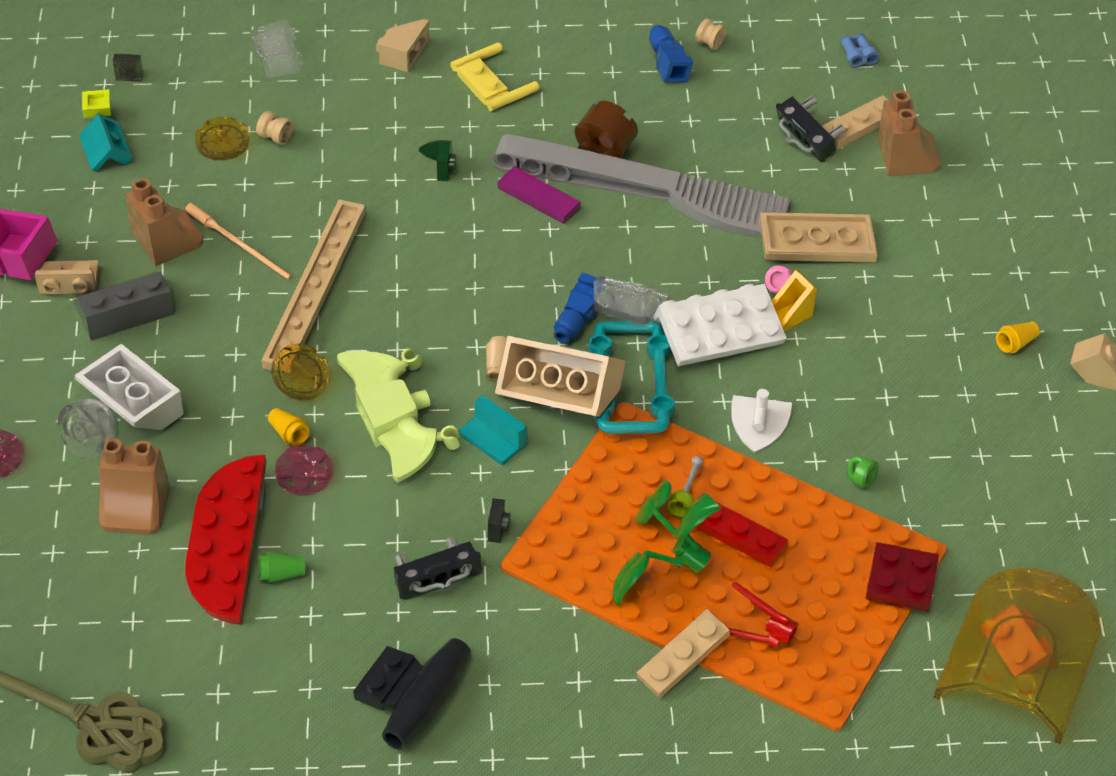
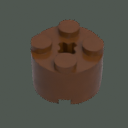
M602 100L597 104L594 103L575 127V137L579 143L578 149L621 158L638 134L637 124L633 118L629 121L624 116L626 111L613 102Z

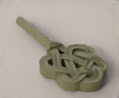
M0 671L1 686L68 716L77 729H81L76 737L78 754L84 761L92 764L107 762L116 770L130 772L137 770L141 765L155 762L163 755L165 748L162 738L164 727L161 716L153 710L140 707L137 699L129 693L116 692L106 696L99 703V707L92 706L91 704L74 705ZM92 742L96 748L89 746V744Z

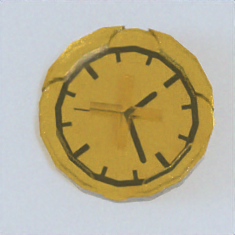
M232 117L209 119L204 122V126L198 127L195 133V145L198 152L212 160L225 161L236 158L244 153L249 146L250 138L246 125L236 122V119Z
M300 343L289 344L279 351L272 361L271 375L279 390L290 398L300 401L312 400L321 395L329 383L330 369L326 359L323 356L321 358L316 353L317 350L311 346Z

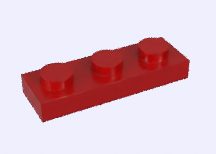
M718 502L716 503L722 509L695 527L771 568L788 546L787 538Z

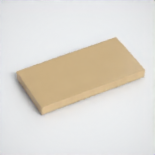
M760 212L759 223L765 260L877 261L878 254L870 215Z

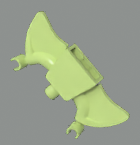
M409 348L403 350L401 361L393 356L378 352L350 351L339 353L337 355L339 365L351 376L356 385V407L375 446L383 445L388 451L391 459L393 479L396 482L410 477L421 469L432 457L437 441H443L446 448L450 450L457 449L460 446L457 439L460 435L454 426H446L441 432H437L435 428H427L418 423V410L430 407L431 405L428 393L424 389L410 394L405 382L399 378L406 372V368L416 370L421 366L422 360L420 355H416L411 359L414 353Z

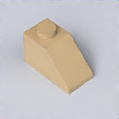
M422 19L389 28L385 35L379 38L376 45V51L379 53V64L408 72L430 40L429 20Z

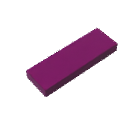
M515 166L498 181V189L563 224L580 209L579 200Z

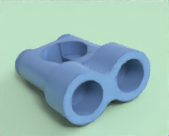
M860 33L851 37L843 36L840 40L847 53L846 58L852 67H859L862 64L873 65L878 62L880 56L875 47L869 44L864 34Z

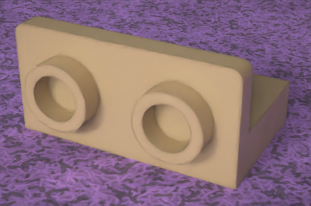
M98 260L44 261L40 270L35 272L39 294H83L96 291L100 269Z

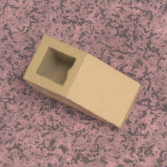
M1105 333L1076 343L1070 365L1086 383L1116 391V344Z

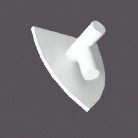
M759 389L756 398L733 395L731 420L735 432L742 442L754 453L769 447L780 438L787 428L791 415L792 403L768 400L769 392L766 389Z

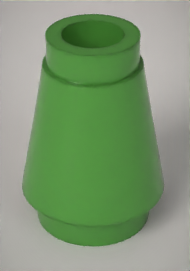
M267 551L266 555H259L258 558L259 579L267 580L268 583L305 575L304 556Z

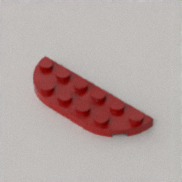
M265 455L246 456L219 469L204 484L195 505L185 563L186 581L192 597L205 609L206 613L218 620L231 624L242 625L260 499L267 464Z

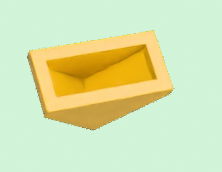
M797 270L793 272L772 299L784 332L812 317L814 313L817 288Z

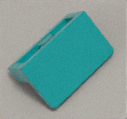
M98 113L79 135L90 168L95 172L109 158L124 165H127L133 158L120 123Z
M484 395L474 401L475 417L459 430L461 437L500 465L507 463L527 446V426Z

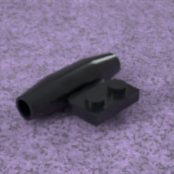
M452 638L422 666L414 655L386 646L353 693L355 700L378 709L394 708L382 732L383 740L390 747L403 750L431 723L456 688L470 658L471 649L462 640Z

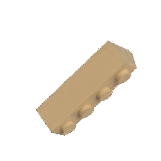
M507 336L495 394L599 417L620 391L626 361Z

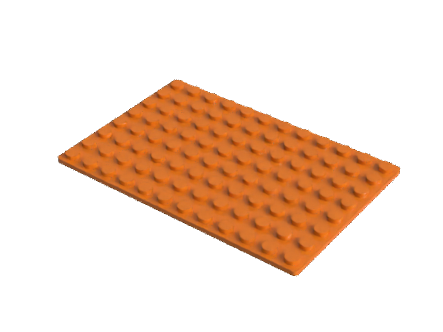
M620 402L609 419L611 422L657 421L651 413L627 402ZM670 422L666 431L657 434H610L599 430L501 562V570L660 648H664L706 609L727 628L769 636L770 633L765 631V628L771 617L754 606L749 599L732 587V583L737 582L779 613L798 622L797 631L789 645L780 642L777 648L767 643L730 635L705 657L698 666L833 731H840L912 611L911 608L865 599L876 542L939 554L937 567L946 554L947 548L943 543ZM695 456H701L704 464L698 468L689 491L694 501L706 493L721 505L788 539L787 548L771 568L694 528L689 534L697 543L711 553L710 560L700 572L695 573L684 564L678 568L672 563L649 558L645 571L624 594L621 606L614 600V580L623 565L637 552L643 554L649 550L675 558L676 554L673 552V547L678 540L674 538V535L654 514L642 525L636 522V515L645 500L655 492L656 488L664 480H667L672 485L671 493L668 500L659 508V511L677 529L682 523V517L673 515L668 510L667 504L675 491L684 489L693 467L692 459Z

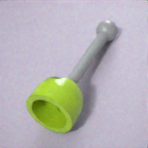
M701 456L693 457V467L684 489L675 491L668 501V510L675 516L682 517L694 502V498L689 491L698 468L704 464Z

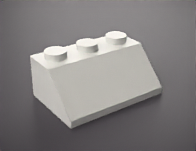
M122 344L75 375V379L134 427L161 431L184 414L181 390Z

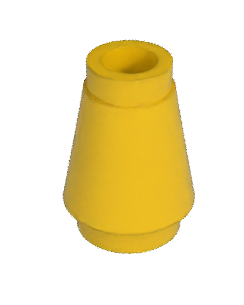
M1033 321L1006 325L996 334V342L1003 352L1016 353L1037 338L1040 334V329Z
M280 408L273 409L268 415V422L287 445L299 446L308 439L310 428L306 420Z

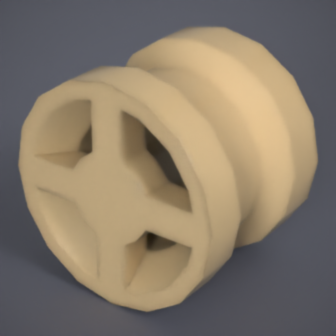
M706 18L699 25L695 40L700 44H708L709 48L713 50H718L725 39L727 29L720 24L714 25L713 21Z

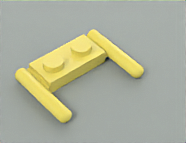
M501 43L492 44L450 63L452 70L457 72V76L485 106L487 105L490 111L526 97L540 89L538 82L533 81L508 92V88L482 61L503 51Z

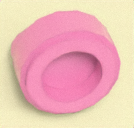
M786 266L770 268L765 276L766 287L772 293L777 294L793 274V271Z

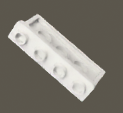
M747 284L731 291L722 289L712 295H693L686 300L677 302L668 300L658 306L653 316L655 323L662 324L677 366L784 344L787 339L765 284L756 286Z

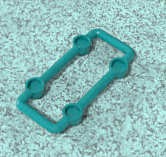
M606 321L599 323L594 329V336L589 339L588 352L603 356H609L612 352V340L605 333H652V336L647 340V353L654 360L656 396L651 399L650 412L657 421L611 422L609 419L614 414L615 405L613 399L599 417L593 416L597 420L598 428L610 434H657L666 431L669 427V419L674 414L675 401L668 395L665 359L670 354V345L667 337L664 335L663 328L658 323L651 321Z

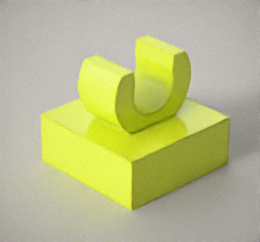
M109 89L82 92L84 118H94L98 113L104 116H111Z

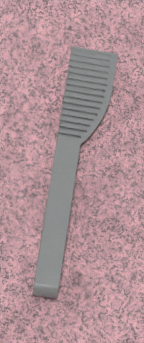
M510 134L503 135L500 138L493 157L495 166L504 171H509L515 166L537 178L668 201L686 216L707 226L762 238L759 223L760 212L788 213L791 202L790 198L784 196H777L767 192L762 193V191L757 192L754 189L748 190L745 187L739 188L740 186L737 185L733 187L732 184L725 185L724 182L718 184L717 181L713 180V182H710V179L707 178L704 181L702 177L695 179L694 175H691V178H689L688 174L685 173L683 176H680L681 172Z

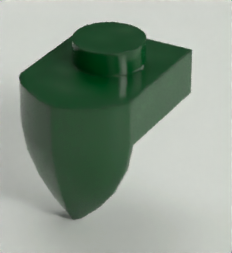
M435 140L422 145L419 148V152L437 161V181H448L450 170L454 171L456 165V154H452V141Z

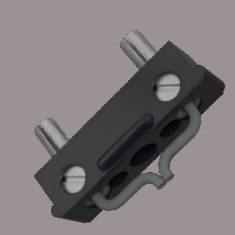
M793 96L781 104L777 103L776 109L778 119L780 120L779 126L787 134L785 141L788 144H797L802 151L811 152L820 162H825V158L836 151L835 139L846 131L844 126L839 124L827 132L806 111L817 103L814 96H810L801 103ZM790 131L798 138V140L791 139Z
M451 537V539L448 538L446 540L448 546L446 550L410 562L407 561L403 554H400V557L397 555L395 557L397 566L393 567L399 598L407 599L436 588H442L445 591L451 588V583L479 574L482 571L480 552L475 551L470 541L459 545L456 538Z

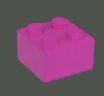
M0 209V275L4 276L8 273L9 277L32 280L35 272L39 270L58 242L49 217Z

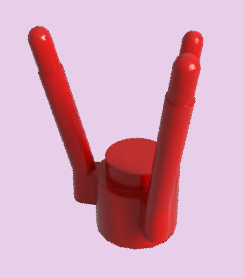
M733 582L732 587L771 618L765 628V631L770 633L769 636L728 628L730 635L767 643L774 648H777L780 642L789 645L799 623L779 613L737 582Z

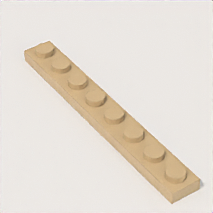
M338 200L261 360L262 369L276 371L277 363L283 356L290 353L300 354L366 213L365 205ZM296 355L288 356L289 360L287 357L281 361L283 365L279 364L278 372L290 375L297 361Z

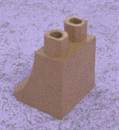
M893 92L891 100H884L877 138L888 176L936 172L940 168L941 161L933 135L917 121L909 92Z
M147 178L132 182V191L125 194L130 229L155 266L198 249L203 244L202 234L184 210L165 203Z
M108 438L105 442L99 465L100 503L98 519L100 527L106 532L154 534L161 528L170 490L161 450L158 447H152L150 441L139 440L134 443V446L122 445L119 439Z

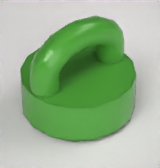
M853 456L847 465L849 479L856 486L863 489L868 488L877 476L878 462L868 457Z

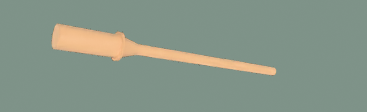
M189 203L186 206L185 212L201 222L205 228L217 230L287 280L291 278L289 273L218 225L214 216L207 214L193 203Z

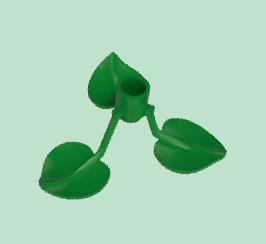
M664 480L656 488L655 492L645 500L636 515V522L642 525L654 514L674 535V538L678 540L673 547V552L676 555L673 558L649 550L643 554L639 552L634 554L623 565L614 580L613 597L619 606H621L624 594L645 571L649 558L672 563L678 568L684 564L695 573L700 572L710 560L711 553L697 543L689 532L706 518L722 509L710 495L702 494L692 503L682 516V523L677 529L659 511V508L670 496L672 485L669 481Z

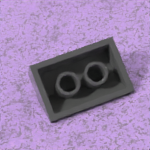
M154 272L73 297L74 304L90 340L174 315L171 292L162 272Z

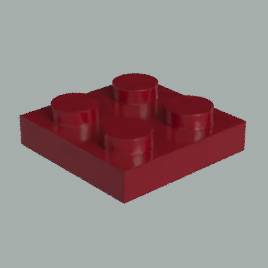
M876 542L865 599L929 612L939 554Z

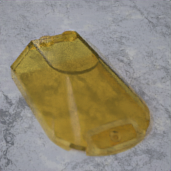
M1013 568L989 577L980 585L973 597L937 684L934 699L940 700L944 693L964 689L980 692L1035 712L1055 734L1054 742L1061 744L1100 633V620L1093 602L1072 581L1043 569Z

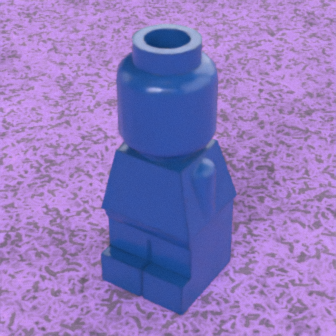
M662 25L654 26L650 31L649 41L657 53L656 67L663 81L687 82L693 65L691 56H686L684 47L674 39L667 27Z
M583 272L581 273L574 289L570 291L568 302L564 307L565 311L561 313L555 322L554 337L557 341L566 344L576 339L584 325L597 317L599 310L607 299V281Z

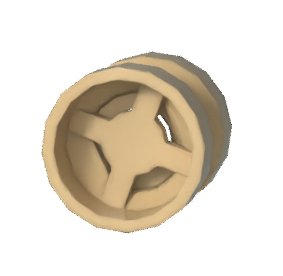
M265 111L258 119L256 133L258 136L266 139L272 138L273 142L284 145L292 136L294 124L288 118H278L277 114Z

